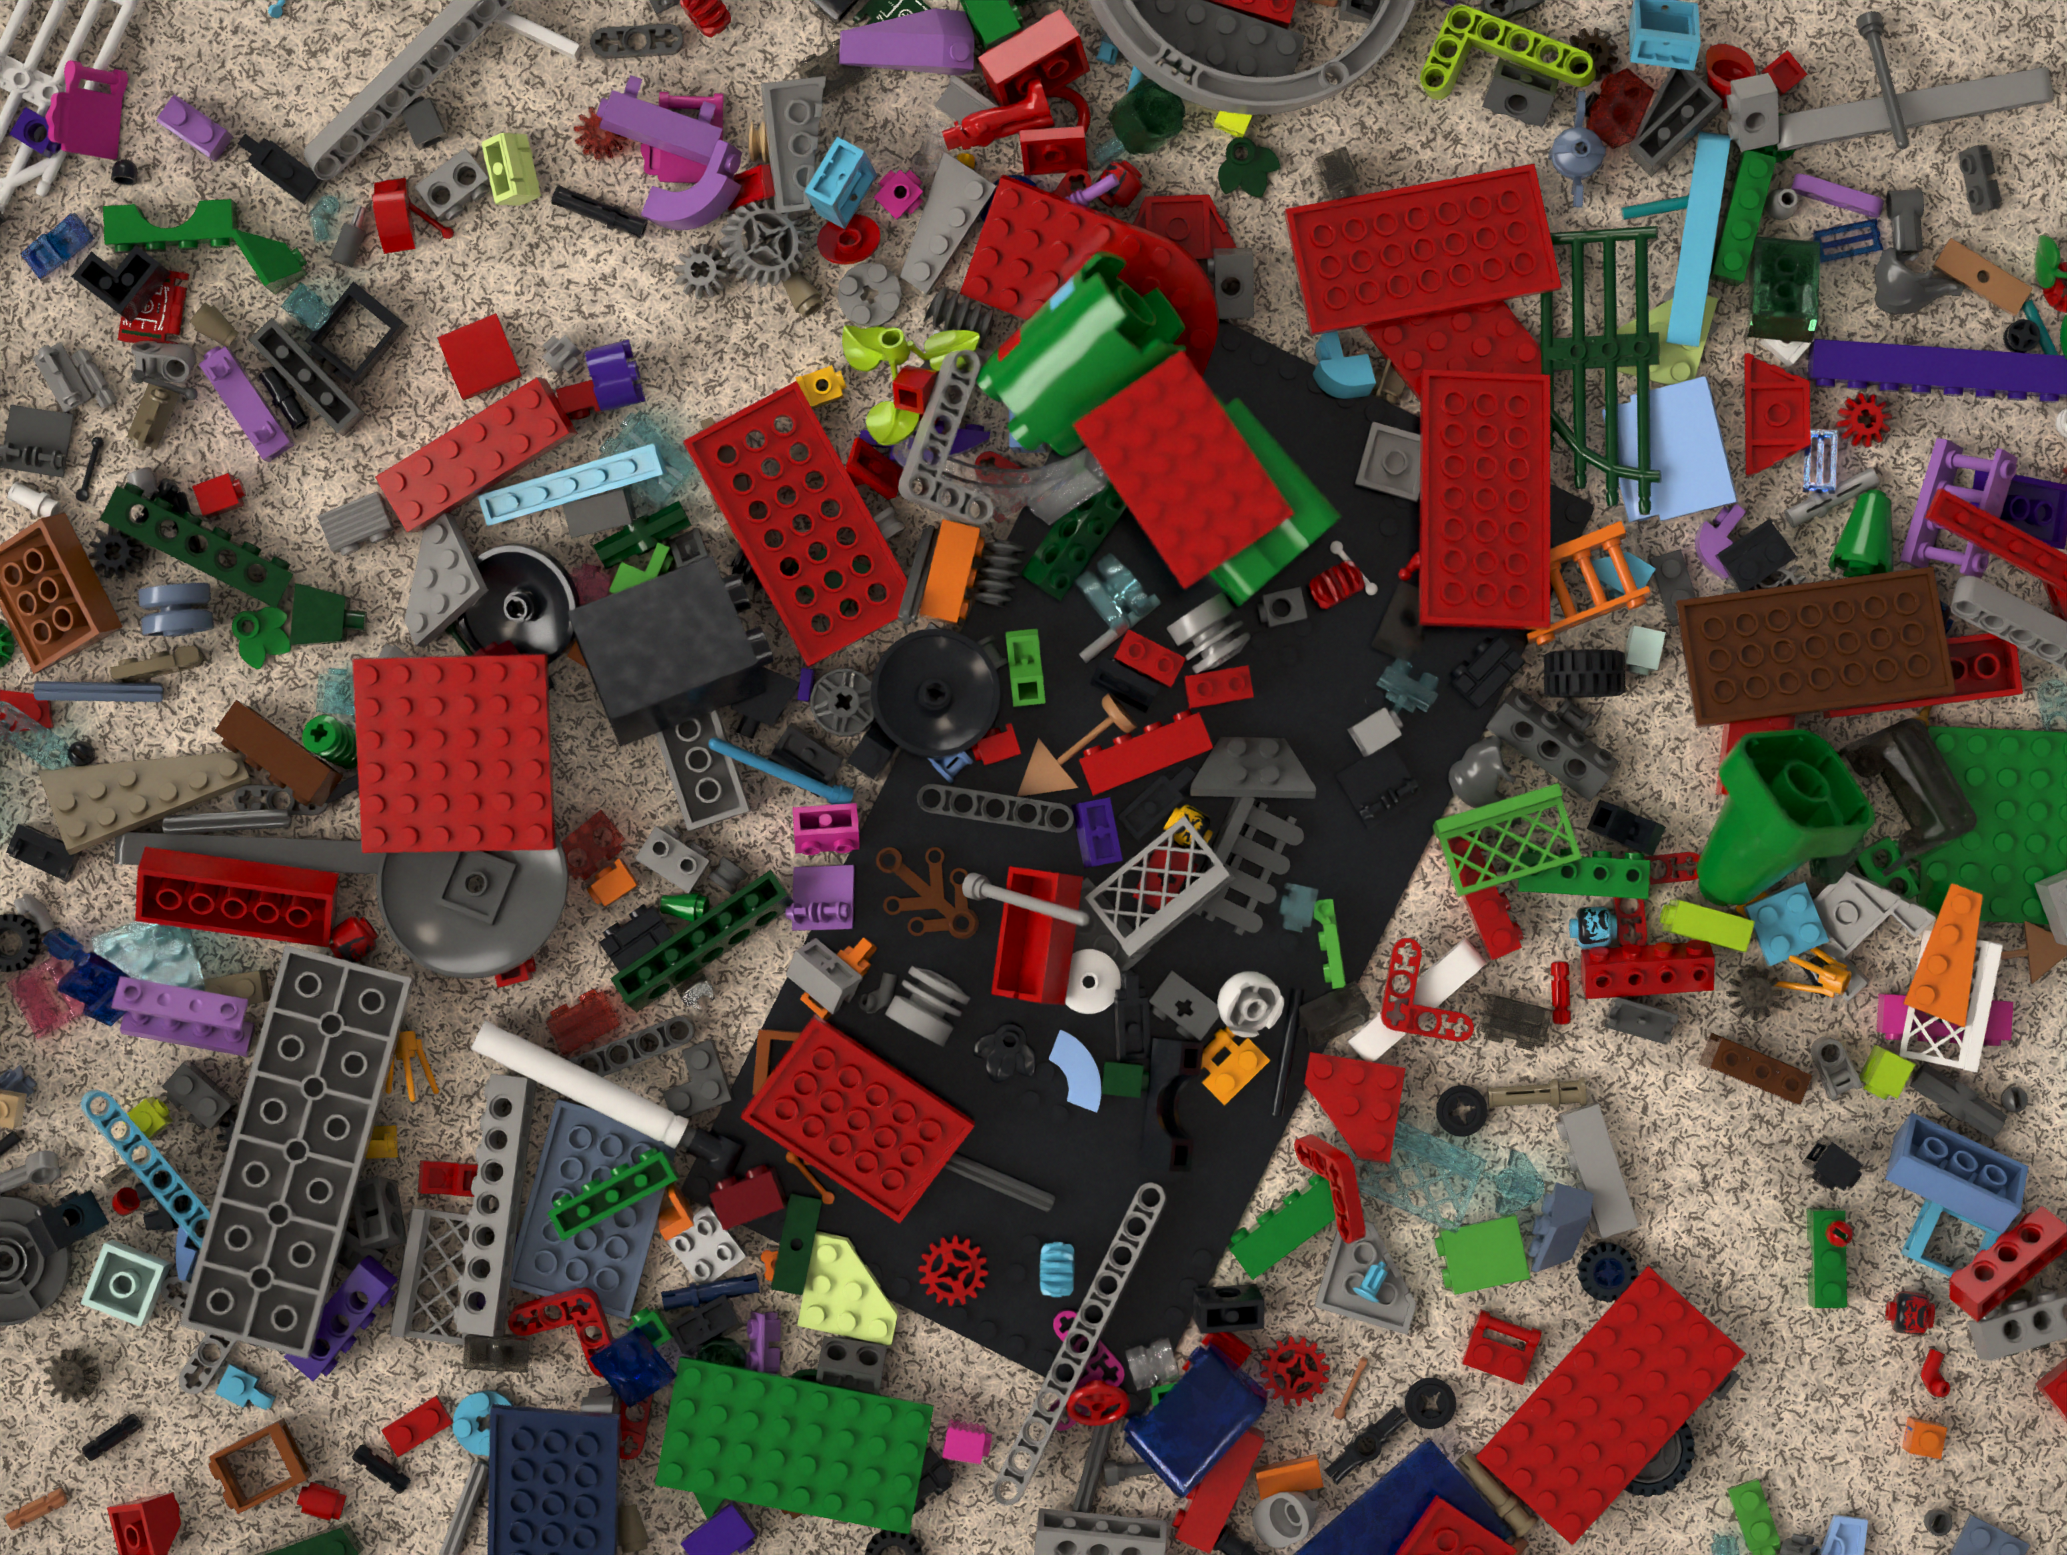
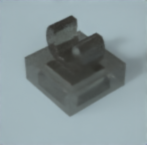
M703 969L675 986L684 1004L687 1007L692 1004L696 1010L701 1009L697 1000L704 995H708L711 1001L715 999L712 991L714 988Z

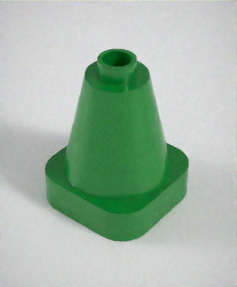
M1801 729L1748 733L1741 737L1719 765V777L1728 791V795L1697 862L1696 870L1700 879L1698 882L1699 889L1702 895L1715 905H1744L1811 859L1844 855L1857 845L1874 825L1875 812L1837 752L1827 741L1815 733Z

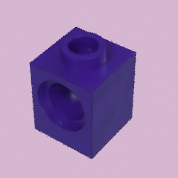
M25 107L9 135L48 158L61 150L60 143L51 142L48 138L49 127L46 118ZM45 126L47 130L46 138L41 142H36L34 139L35 131L39 127Z

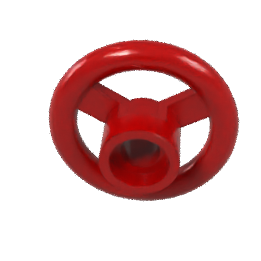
M1093 1380L1073 1392L1068 1398L1065 1408L1068 1416L1079 1424L1102 1426L1121 1419L1129 1410L1130 1399L1121 1388L1109 1385L1105 1381ZM1076 1403L1087 1406L1091 1411L1090 1416L1079 1413L1075 1409ZM1120 1403L1119 1408L1114 1412L1101 1416V1413L1108 1407Z

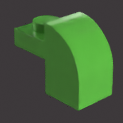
M657 543L645 572L621 562L609 592L614 594L659 577L662 573H669L674 561V557L670 555L672 552L671 548Z
M1038 629L1005 632L1013 707L1046 703Z

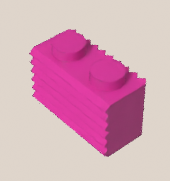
M951 1419L948 1421L942 1458L981 1465L982 1457H989L992 1434L986 1433V1426L984 1424L979 1426L978 1423L973 1425L972 1422L967 1424L966 1421L961 1423L959 1420L955 1422Z

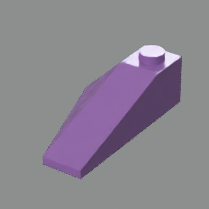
M934 8L841 31L839 64L962 76L973 70L974 35L965 11Z

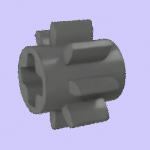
M1800 1533L1799 1535L1793 1534L1792 1539L1787 1538L1784 1540L1780 1555H1821V1550L1819 1546L1813 1545L1814 1537Z

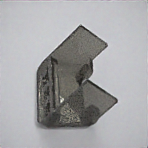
M1907 718L1847 744L1837 752L1843 762L1849 761L1853 770L1859 776L1872 778L1876 775H1881L1911 827L1910 830L1900 836L1898 841L1899 850L1903 856L1882 871L1884 877L1925 859L1975 828L1977 818L1973 808L1926 727L1919 720Z

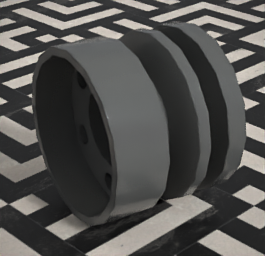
M835 669L824 674L815 683L810 695L811 711L815 721L825 731L839 737H854L865 732L875 722L870 699L871 681L864 674L853 669ZM841 694L845 697L851 695L853 698L849 703L851 708L847 711L843 707L839 709L836 707L839 703L838 696Z

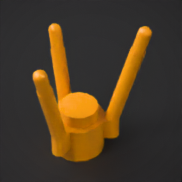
M1815 947L1810 949V951L1831 966L1825 965L1821 968L1793 955L1789 956V961L1819 974L1818 982L1823 984V987L1788 981H1772V985L1776 987L1819 993L1834 998L1835 994L1843 995L1850 983L1852 972L1847 970V965L1836 961L1824 951Z
M415 1031L400 1032L385 1088L387 1094L392 1092L394 1059L396 1055L397 1060H403L406 1085L411 1102H414L416 1099L410 1062L411 1058L416 1057L415 1052L418 1055L433 1093H439L436 1080L423 1051L422 1039H416Z

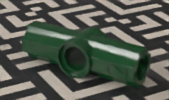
M677 501L650 516L647 514L633 520L634 523L623 526V530L593 546L607 570L635 555L640 556L655 549L657 543L663 544L662 541L692 525L681 503Z

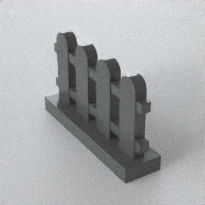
M1253 797L1234 798L1211 847L1225 867L1234 875L1235 879L1193 912L1201 915L1204 910L1207 912L1204 918L1212 922L1215 916L1236 925L1233 932L1243 935L1244 930L1256 933L1262 928V918L1258 914L1253 913L1258 901L1269 904L1276 898L1275 888L1267 884L1272 872L1282 875L1287 873L1290 868L1289 859L1281 855L1285 843L1299 845L1304 839L1302 829L1294 825L1297 819L1289 815L1286 821L1265 811L1268 805L1259 802L1257 807L1253 806L1255 801ZM1246 823L1248 826L1243 836L1239 835L1243 824ZM1256 829L1277 838L1272 850L1252 841ZM1230 852H1232L1234 856L1230 864L1227 865L1225 862ZM1208 855L1199 873L1205 874L1215 865ZM1243 858L1263 867L1258 879L1238 870ZM1229 887L1249 896L1245 908L1224 899Z

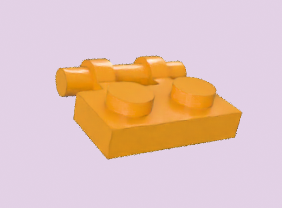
M1228 1027L1224 1030L1220 1028L1214 1034L1215 1038L1203 1049L1201 1069L1205 1067L1210 1072L1202 1083L1224 1106L1271 1061L1248 1037L1238 1046L1232 1040L1236 1035ZM1226 1047L1231 1053L1217 1066L1211 1059Z

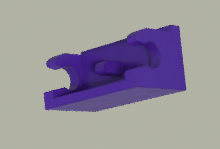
M1110 797L1071 805L1084 868L1123 861Z

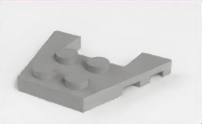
M1849 868L1843 870L1813 900L1829 939V942L1817 947L1836 961L1847 965V970L1852 972L1850 983L1842 995L1847 1002L1870 981L1847 958V955L1889 915H1892L1916 938L1938 916L1935 912Z

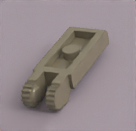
M181 646L172 655L168 651L151 654L148 660L138 661L137 658L120 660L118 662L119 666L110 667L112 679L116 682L129 683L194 669V667L198 668V666L201 667V664L205 661V656L196 646Z

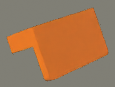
M676 1181L668 1184V1195L674 1205L663 1210L658 1215L659 1231L665 1241L694 1226L692 1207Z
M1316 1454L1253 1468L1260 1500L1279 1492H1303L1324 1487L1319 1460Z

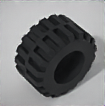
M1619 650L1551 651L1544 655V694L1554 698L1612 697L1626 692L1625 653Z

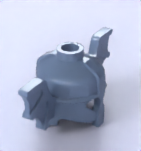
M1578 91V97H1576V114L1573 115L1575 127L1565 129L1556 137L1551 150L1548 152V160L1552 161L1558 173L1573 180L1571 195H1574L1573 207L1583 208V185L1581 180L1591 176L1601 167L1606 156V147L1603 146L1601 138L1593 130L1583 127L1586 91ZM1582 143L1580 147H1575L1576 144ZM1584 146L1587 148L1586 153L1583 150Z

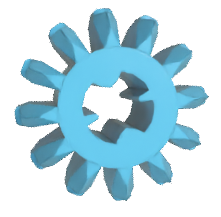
M1063 1242L1045 1244L1041 1249L1040 1256L1041 1292L1043 1295L1052 1297L1070 1296L1074 1290V1248L1071 1244H1063Z

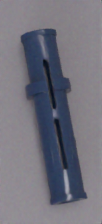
M755 1272L696 1285V1282L689 1283V1287L662 1291L661 1296L663 1297L664 1310L668 1312L693 1306L694 1309L700 1308V1304L711 1302L724 1294L727 1298L760 1293L757 1273Z

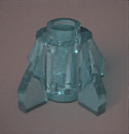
M1512 1149L1507 1165L1512 1167L1501 1170L1498 1175L1484 1172L1483 1176L1484 1179L1496 1182V1188L1503 1197H1498L1495 1212L1504 1215H1510L1530 1204L1536 1203L1544 1191L1543 1178L1526 1154Z

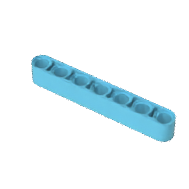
M1699 131L1666 343L1699 347L1731 141L1729 135Z
M101 1090L87 1092L81 1100L83 1113L201 1250L205 1234L196 1235L194 1227L201 1219L209 1221L211 1213L112 1096ZM96 1097H103L106 1103L105 1109L99 1114H93L90 1109L91 1101ZM118 1121H123L126 1125V1133L121 1138H113L111 1134L112 1126ZM138 1146H145L147 1149L145 1160L135 1163L132 1159L133 1150ZM165 1170L168 1174L166 1184L162 1187H155L153 1184L154 1175L158 1171ZM180 1195H186L189 1202L188 1206L183 1211H176L174 1209V1200Z

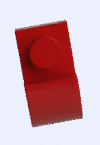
M406 178L375 182L372 201L377 231L384 254L416 249L415 227L409 209V191Z
M912 365L904 366L892 382L894 408L920 414L919 421H921L939 372ZM940 417L936 418L934 425L938 423Z

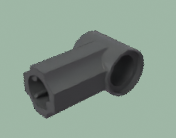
M1922 190L1888 191L1886 195V208L1888 219L1892 223L1893 248H1896L1900 254L1923 251L1921 217L1924 213V197Z

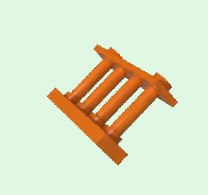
M1622 521L1550 549V582L1565 619L1550 624L1548 630H1535L1528 633L1527 639L1530 645L1536 642L1538 646L1548 644L1556 639L1555 635L1623 607L1627 606L1629 610H1632L1647 603L1646 598H1649L1651 593L1649 586L1641 589L1637 588L1620 547L1622 545L1621 540L1626 538V531ZM1602 547L1604 551L1609 552L1626 594L1611 601H1607L1590 560L1591 552ZM1572 559L1574 563H1578L1596 606L1578 614L1560 572L1561 564Z

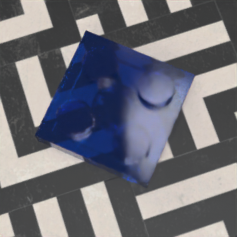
M637 1325L596 1351L589 1358L629 1408L663 1388L677 1376Z

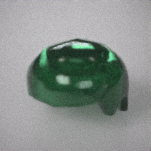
M717 1337L705 1343L696 1356V1359L747 1369L746 1352L732 1338Z

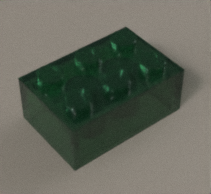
M1756 236L1750 258L1747 337L1812 343L1818 323L1820 242Z

